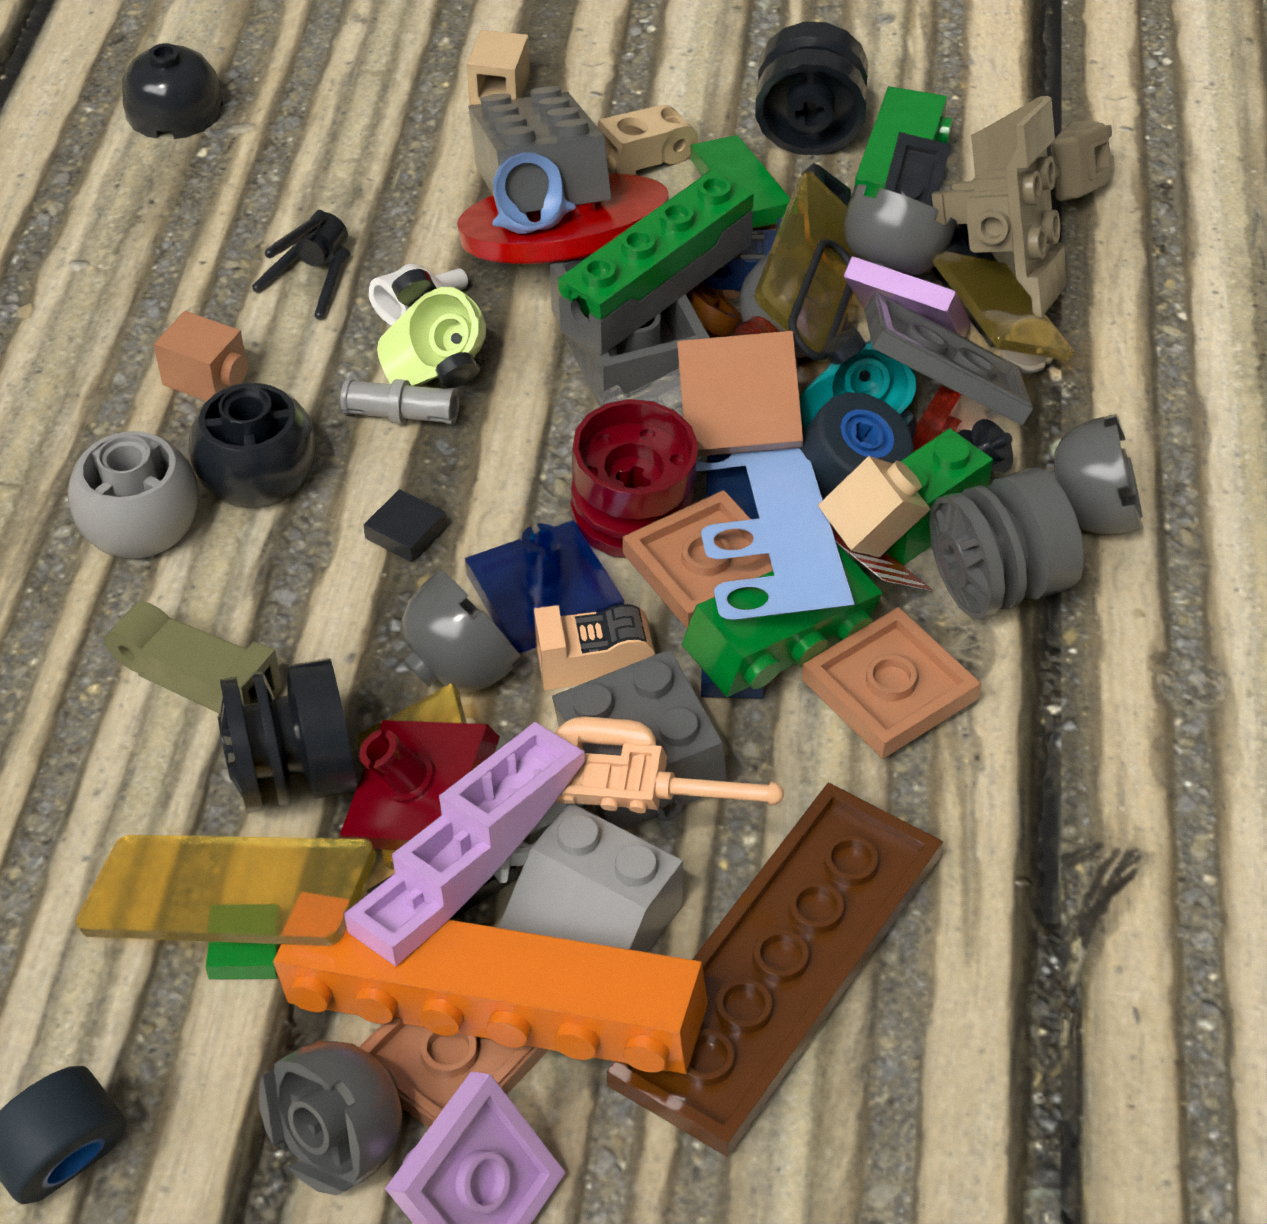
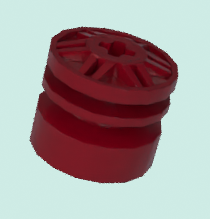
M626 399L606 403L588 413L576 428L572 447L571 474L573 479L570 515L576 532L591 547L613 557L626 558L623 554V536L692 505L698 441L692 426L675 410L654 401Z

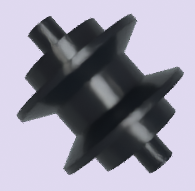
M981 419L973 425L972 431L964 429L957 432L993 459L990 479L993 476V472L1001 474L1011 468L1013 464L1012 436L1008 432L1005 433L995 422Z

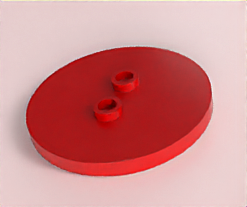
M608 173L611 200L575 205L576 208L565 214L562 220L553 228L536 230L525 235L492 225L493 220L498 215L495 199L492 195L475 203L459 217L457 226L461 246L465 251L477 258L500 263H548L588 257L668 201V190L662 183L651 178L630 174ZM541 210L524 212L531 222L536 223L541 220Z

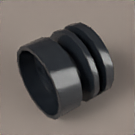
M330 657L289 665L287 670V696L274 698L263 671L253 673L258 702L248 704L242 703L237 676L220 679L222 697L219 715L217 716L229 778L243 798L247 814L263 810L258 781L274 778L280 807L290 805V774L303 772L315 799L356 791L357 782L350 743Z

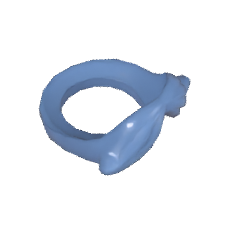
M521 152L509 157L498 167L493 178V195L498 210V215L492 224L494 227H503L524 235L536 230H547L556 226L565 214L576 208L574 203L565 199L562 177L558 167L548 157ZM522 163H533L540 166L548 177V190L544 199V207L541 210V220L536 223L529 221L526 214L519 211L517 205L510 200L505 190V181L509 172L515 166Z

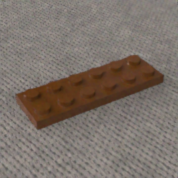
M828 782L692 959L702 961L708 1005L687 1074L665 1070L644 1072L629 1064L614 1061L607 1070V1086L728 1157L941 857L943 841Z

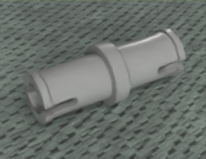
M346 379L341 390V409L345 415L359 414L389 417L390 422L396 424H405L408 419L444 422L454 425L459 412V394H457L458 390L454 388L439 389L411 386L409 380L395 379L392 384Z

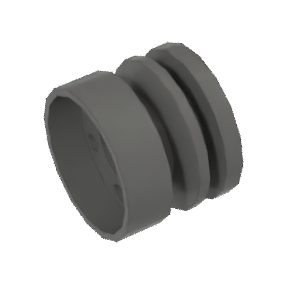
M1040 467L1028 468L994 479L988 489L984 486H973L964 489L962 493H951L939 497L931 507L929 529L931 546L938 571L953 600L971 618L982 619L996 614L999 609L1015 608L1024 597L1027 599H1041L1073 588L1081 579L1084 566L1083 539L1076 514L1066 493L1055 478Z

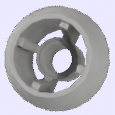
M141 431L115 433L92 444L74 465L67 489L70 514L81 535L98 550L125 559L152 557L173 547L185 536L191 527L199 502L197 479L187 458L169 441L154 434Z

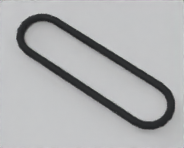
M830 239L821 240L817 244L788 319L789 331H793L795 345L807 357L816 361L826 360L828 356L824 350L816 352L807 346L798 332L797 319L824 249L828 247L834 250L842 258L847 267L849 265L850 255L842 246ZM846 283L825 344L838 333L853 291L848 283Z

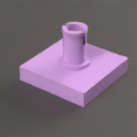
M852 256L844 278L864 309L873 294L880 293L964 338L966 337L971 321L956 291Z
M471 1071L416 1147L406 1155L403 1165L386 1186L385 1190L413 1224H531L566 1172L492 1075Z

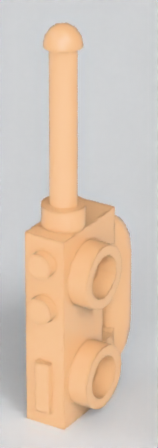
M586 716L575 717L564 722L555 733L584 752L585 750L582 747L584 743L623 746L621 756L584 753L585 762L555 802L601 805V808L609 811H616L618 807H626L632 812L645 813L646 809L658 810L660 799L671 800L674 795L768 802L770 806L778 804L784 797L783 788L772 781L767 785L675 778L673 772H665L668 756L662 746H656V737L652 730L638 721Z

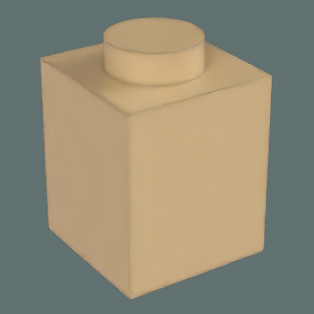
M480 30L466 64L469 105L481 104L480 98L491 94H510L511 100L522 98L530 78L528 35Z
M868 456L818 504L820 510L851 551L880 557L930 510L929 506L917 492L922 488L921 482L906 465L900 461L890 463Z

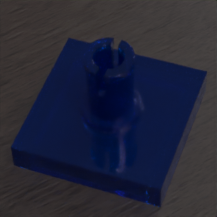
M574 520L555 527L550 524H536L537 533L535 534L530 526L523 532L522 538L465 558L466 575L495 625L519 654L536 648L534 608L559 605L560 616L591 612H596L597 614L609 607L624 604V599Z

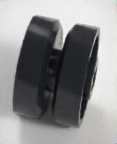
M805 21L785 27L770 38L759 58L755 118L762 133L777 147L802 155H822L833 152L855 139L865 123L867 103L868 59L861 43L847 30L827 22Z

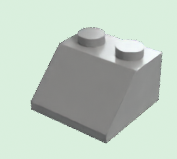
M567 803L531 847L498 928L648 953L682 908L683 860L575 804Z

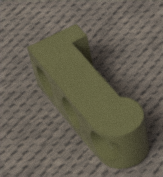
M136 602L104 637L108 651L123 666L138 673V676L219 713L222 697L220 679L237 676L243 704L258 702L257 693L250 700L248 692L252 686L255 687L254 672L263 671L274 698L283 690L275 649L253 641L245 649L174 620L151 603Z

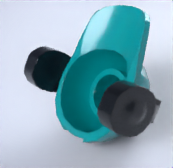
M856 327L848 328L829 340L823 350L831 360L830 365L799 397L801 423L804 428L807 429L818 411L830 398L852 392L869 394L885 401L901 415L910 429L911 437H915L920 431L921 426L912 412L906 409L911 404L916 392L914 370L872 348L871 341L865 342Z

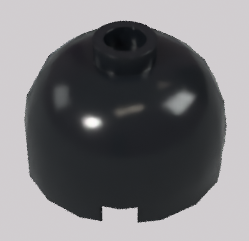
M170 43L157 44L134 58L122 79L123 107L126 120L133 130L146 137L158 139L156 131H172L174 139L187 138L205 131L216 123L220 117L219 106L223 105V99L216 71L201 53L191 48Z

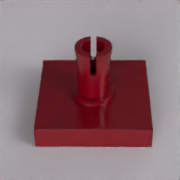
M382 720L379 730L370 734L360 748V761L365 767L339 836L356 848L398 850L442 815L439 795L494 754L500 736L488 724Z

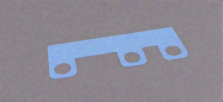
M800 448L732 453L728 459L717 463H705L697 460L696 471L746 466L759 519L718 523L703 528L701 536L705 554L713 559H727L769 553L774 576L728 581L717 585L714 589L718 613L721 617L734 620L855 605L830 522L818 507V504L822 501V496L811 461L807 460ZM742 529L750 532L754 539L749 546L743 549L725 550L715 545L714 538L725 530ZM756 587L768 594V601L759 608L741 610L732 607L728 603L727 597L736 589Z

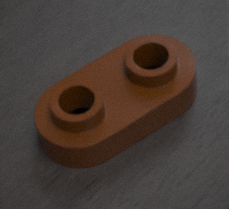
M702 281L686 293L688 300L710 338L734 336L743 321L741 313L717 289L706 285Z

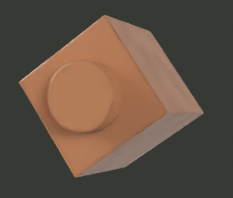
M184 311L153 344L162 385L208 401L214 394L225 388L241 384L248 372V360L245 356L241 330L188 311Z

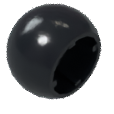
M243 383L219 391L201 406L191 426L189 454L197 477L214 496L234 506L261 508L282 502L293 495L305 483L315 460L316 438L308 414L290 394L272 385Z

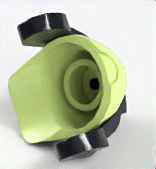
M423 269L409 270L395 279L391 288L400 303L410 308L392 324L378 341V358L389 382L392 384L395 379L409 380L411 386H419L439 377L442 385L448 388H455L475 378L481 369V364L485 362L481 348L486 337L485 319L477 304L467 294L457 288H437L430 274Z

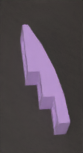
M532 723L439 795L442 815L392 854L395 874L344 913L347 932L395 967L443 926L503 865L544 817L585 762L584 751L540 724Z

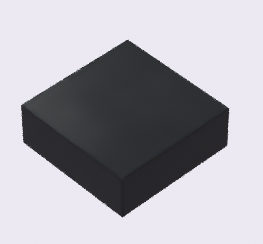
M399 489L363 524L365 539L413 562L447 527L446 512Z

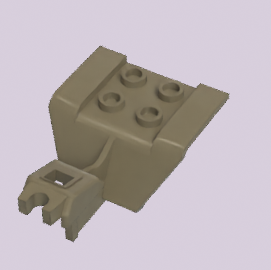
M1040 96L986 128L972 134L975 178L967 182H954L951 191H935L932 193L933 207L939 210L935 221L946 225L949 218L952 217L958 224H967L969 246L972 252L1008 251L1014 255L1016 279L1032 298L1033 318H1041L1067 286L1064 244L1058 242L1060 237V217L1057 210H1052L1050 190L1055 187V197L1058 201L1082 197L1109 183L1110 173L1114 167V155H1110L1109 146L1112 126L1094 121L1071 122L1055 138L1052 99L1049 96ZM1051 144L1052 156H1047V147Z

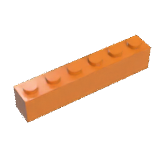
M303 896L273 961L287 1002L295 1004L306 1011L323 1012L330 1010L358 1015L376 1024H387L395 1017L403 1019V1024L425 1027L429 1031L443 1036H452L457 1033L492 1039L494 1042L510 1048H519L526 1045L559 1051L565 1056L577 1060L598 1058L626 1063L644 1072L665 1070L687 1074L708 1005L702 961L448 920L395 967L347 932L344 913L355 904Z

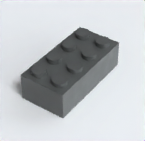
M557 86L540 87L531 90V97L511 100L510 94H491L481 97V104L468 106L476 167L492 194L493 178L498 167L509 157L526 152L548 157L558 167L567 201L578 205L611 200L605 135L569 92H562L561 87ZM522 163L515 166L509 172L505 181L507 196L517 205L520 212L542 210L548 190L546 172L540 166L533 163Z

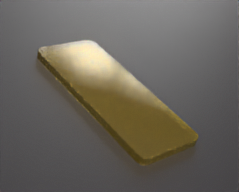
M806 171L797 179L754 292L756 303L785 331H789L788 319L817 244L821 240L830 239L842 246L851 258L852 256L858 258L852 253L845 240L844 220L847 206L809 171ZM828 247L823 251L797 319V329L801 338L807 346L816 352L823 350L847 283L844 278L847 266L842 258ZM852 291V294H851V296H850V299H849V302H848V305H847L846 311H845V313H844V316H843V319H842V322H841V325H840V327H839V330H838L837 335H838L839 333H841V331H842V328H843V325H844V322H845V319H846V316H847V313H848V310H849V307H850V303H851V300H852V297H853V294H854L853 291ZM827 357L826 360H822V361H818V362H820V363H825L826 361L829 360V357Z
M125 835L114 844L76 918V925L86 937L331 946L338 943L345 934L347 926L344 913L357 904L375 862L376 851L371 842L366 839Z

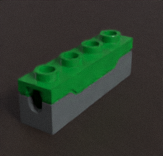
M714 170L704 174L558 278L560 330L600 356L604 355L752 245L753 210L751 209L753 208L754 193Z

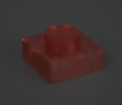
M942 385L940 386L918 421L913 439V452L949 428L956 433L961 430L963 420L955 416L962 394Z

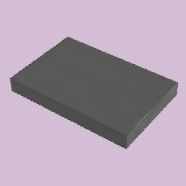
M880 293L873 294L864 309L872 348L1023 425L1033 407L1017 365Z

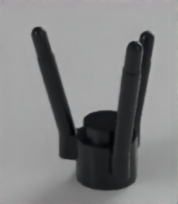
M319 209L316 210L308 221L265 250V256L270 259L292 246L252 285L253 291L256 293L261 292L298 258L311 266L330 263L314 313L316 319L322 320L330 304L341 268L351 256L349 250L343 247L348 240L346 226L335 215Z

